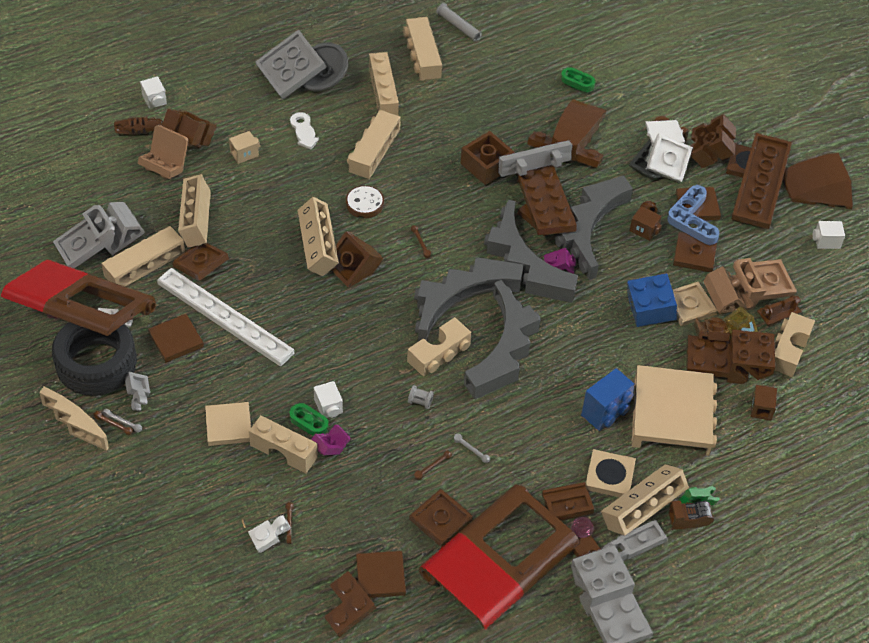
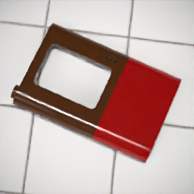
M51 260L43 261L4 286L1 292L2 298L106 336L127 321L133 319L140 312L147 316L153 313L156 308L154 296ZM83 291L125 307L115 314H108L69 300V298Z
M515 484L419 567V572L429 584L435 585L438 582L486 630L579 544V539L570 528L530 495L524 486ZM528 505L551 525L555 532L519 565L513 567L485 543L483 538L519 506Z

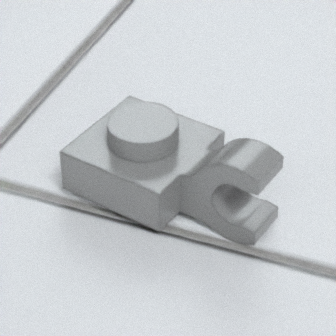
M128 372L125 382L127 394L133 395L131 408L132 410L141 411V404H147V396L150 394L148 377Z

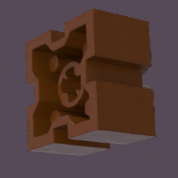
M167 109L162 126L187 137L188 146L192 147L194 145L200 148L202 145L210 146L217 127L216 124L199 118L188 111Z
M723 114L712 119L708 125L703 123L692 128L691 139L695 143L691 144L693 148L690 156L702 168L715 164L718 158L721 160L729 159L732 155H735V143L733 141L736 138V127Z

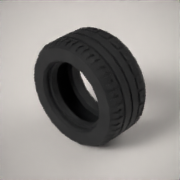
M68 322L53 340L52 357L58 378L66 388L75 393L89 396L108 394L122 387L126 383V374L128 372L134 373L136 369L137 355L131 331L125 324L106 336ZM93 344H107L117 350L110 360L95 366H83L73 360L78 351Z

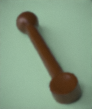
M413 225L411 231L415 233L423 249V256L429 258L431 251L426 248L418 232V226Z
M99 411L93 414L96 419H101L123 430L126 435L133 433L131 427H125L103 416Z
M445 451L443 456L421 471H415L414 478L421 480L423 474L443 460L450 459L452 453Z
M287 502L285 505L287 521L291 527L294 504ZM291 528L287 531V544H291Z

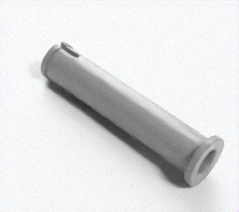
M442 3L437 8L436 14L438 16L444 17L476 42L480 39L482 33L450 10L447 4Z

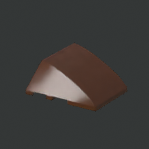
M828 152L785 169L782 181L791 202L812 205L825 203L829 207L840 205L852 210L851 179L839 153Z

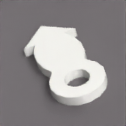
M295 113L290 118V124L296 129V137L299 140L297 144L312 150L319 141V137L315 138V131L310 125V117L306 113ZM298 119H303V120H304V122H302V123H298V122H296V121H297Z

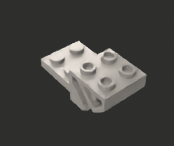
M109 202L106 212L100 205H94L82 213L85 219L55 239L53 243L67 266L76 268L104 247L113 256L143 235L145 231L125 202Z
M615 545L572 559L571 568L575 584L586 591L579 596L580 602L587 616L591 615L604 643H637L652 637L653 632L632 593L635 583Z

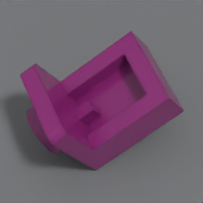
M566 248L544 255V261L560 270L566 269L569 273L574 274L576 259Z
M334 425L328 434H315L311 440L317 443V451L323 455H340L349 442L350 436L339 425Z

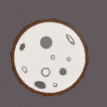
M361 185L354 187L346 196V208L349 213L356 217H375L381 213L384 206L383 194L372 186Z

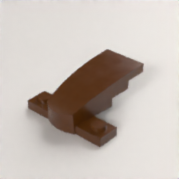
M572 99L558 121L553 138L546 136L543 132H533L528 138L527 145L539 148L569 140L572 144V161H578L598 168L604 155L600 154L597 150H588L584 147L591 142L592 135L598 130L599 124L604 119L607 110Z

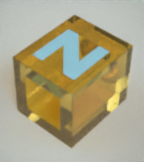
M742 307L737 308L724 318L730 335L732 329L758 332L754 317Z

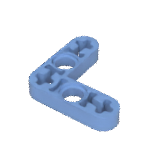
M695 185L669 210L668 223L707 245H713L717 243L719 238L718 228L693 215L704 203L707 194L703 186ZM683 204H690L692 207L686 208ZM689 224H696L698 227L691 228Z

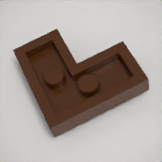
M347 571L330 584V587L342 603L325 615L324 618L338 637H340L377 607L350 572Z

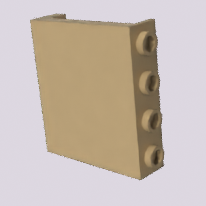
M637 365L634 379L631 447L640 448L642 441L706 448V456H709L711 449L716 447L717 436L713 435V430L716 429L717 418L713 417V412H716L717 400H713V395H716L717 383L713 382V374Z

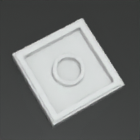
M659 133L656 135L646 169L681 183L693 147Z

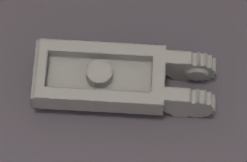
M656 520L632 530L625 536H618L616 540L604 545L602 549L614 545L616 549L620 547L622 551L619 554L622 560L625 561L667 542V536Z

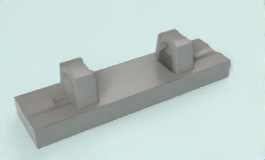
M568 140L499 157V174L501 177L516 173L522 176L526 175L528 170L549 165L554 167L562 166V162L571 160L572 144Z

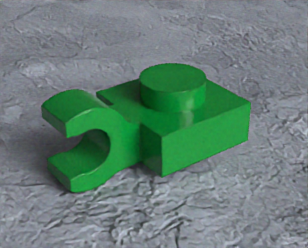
M713 486L708 488L691 487L685 491L678 501L681 500V504L707 501L710 505H715L720 498L711 495L716 490Z

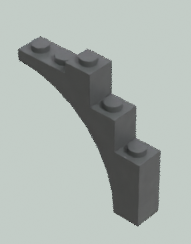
M625 176L583 187L582 196L580 197L581 204L570 207L577 224L576 231L557 233V236H555L556 245L561 249L566 248L569 253L571 252L579 263L581 272L585 273L589 280L596 278L599 266L593 255L590 243L593 229L608 212L631 200L633 188Z
M508 200L506 207H502L500 218H502V221H498L497 227L492 226L490 234L485 236L484 245L487 246V254L504 257V262L523 264L522 277H524L523 284L526 285L525 293L572 303L578 275L549 265L526 246L515 225V201Z
M476 257L475 264L470 265L469 272L449 269L447 277L443 276L442 283L421 280L420 288H416L414 300H418L417 309H419V317H421V321L416 322L415 333H419L418 342L423 338L427 341L434 324L449 308L472 296L493 292L494 283L502 280L512 292L519 293L523 264Z
M502 280L494 283L493 296L500 306L504 319L502 337L487 358L465 371L464 385L474 399L518 380L520 366L517 360L528 356L531 345L528 336L539 332L541 322L539 314L536 311L534 312L530 305L523 308L521 302L515 299L511 289Z

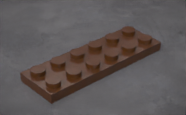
M755 133L732 214V220L766 229L770 228L792 145L791 141Z
M553 165L528 170L527 174L522 176L516 173L537 235L576 231L577 224Z

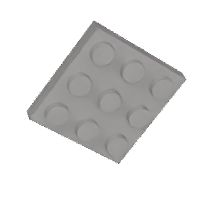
M299 30L255 62L282 99L286 98L327 67Z

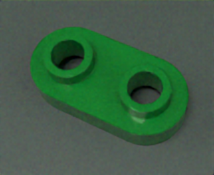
M571 67L563 69L561 73V81L566 85L583 92H590L595 88V78L587 73Z
M303 403L295 404L291 407L290 420L294 425L312 436L328 432V419L324 415Z

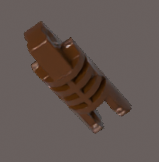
M148 117L126 118L115 121L114 129L115 133L147 134L153 132L155 126H162L163 120Z

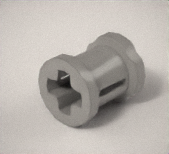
M413 385L408 397V403L420 404L425 406V409H429L434 397V391L430 390V392H427Z

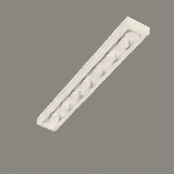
M170 268L157 279L158 285L280 367L294 355L293 348L174 269Z

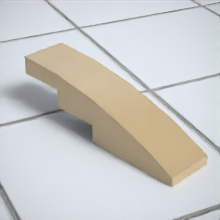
M44 386L39 392L42 405L54 410L56 420L67 424L69 434L107 451L109 448L107 436L97 423L70 400Z

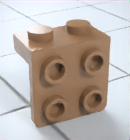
M155 126L151 150L149 153L139 157L138 164L145 167L146 170L154 171L167 179L182 173L188 138L164 126Z

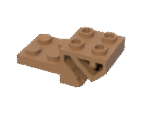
M751 258L738 259L733 262L736 275L731 276L730 272L722 266L710 272L703 280L719 314L752 310L760 300L790 297L797 292L781 259L752 262Z

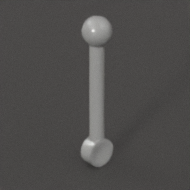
M108 409L103 410L102 414L105 417H111L134 428L135 432L142 431L140 424L135 425L111 413Z
M461 434L454 435V442L463 444L482 458L484 463L490 461L489 455H484L462 439Z

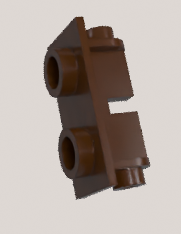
M792 295L790 298L772 305H765L764 308L758 309L757 312L767 326L789 318L791 312L796 314L802 313L798 307L801 300L799 296Z

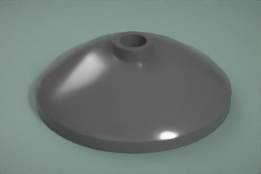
M320 43L312 48L327 67L302 85L310 91H324L332 88L342 80L348 68V57L342 47L334 43Z

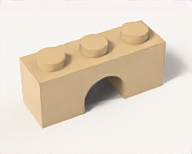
M791 312L789 320L784 319L780 329L783 331V334L778 333L775 340L777 348L775 349L774 371L793 377L803 352L802 349L796 348L793 345L805 348L815 320Z
M455 317L439 327L438 340L442 344L432 345L423 338L408 348L407 362L423 377L435 372L440 365L451 361L456 354L469 348L471 344V331Z
M260 416L249 430L250 446L268 455L273 449H276L286 457L288 465L304 473L308 472L318 458L316 442L263 416Z

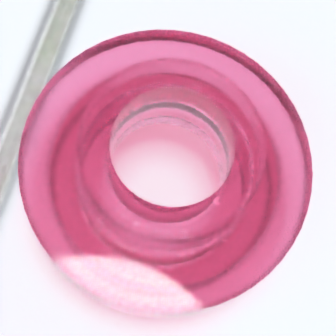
M579 517L573 521L571 530L577 537L584 538L593 533L594 526L590 519Z

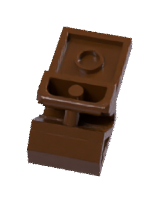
M732 329L729 341L708 340L707 337L699 339L698 336L692 335L687 337L686 371L727 377V383L735 384L746 383L748 381V372L757 380L769 377L774 373V334Z

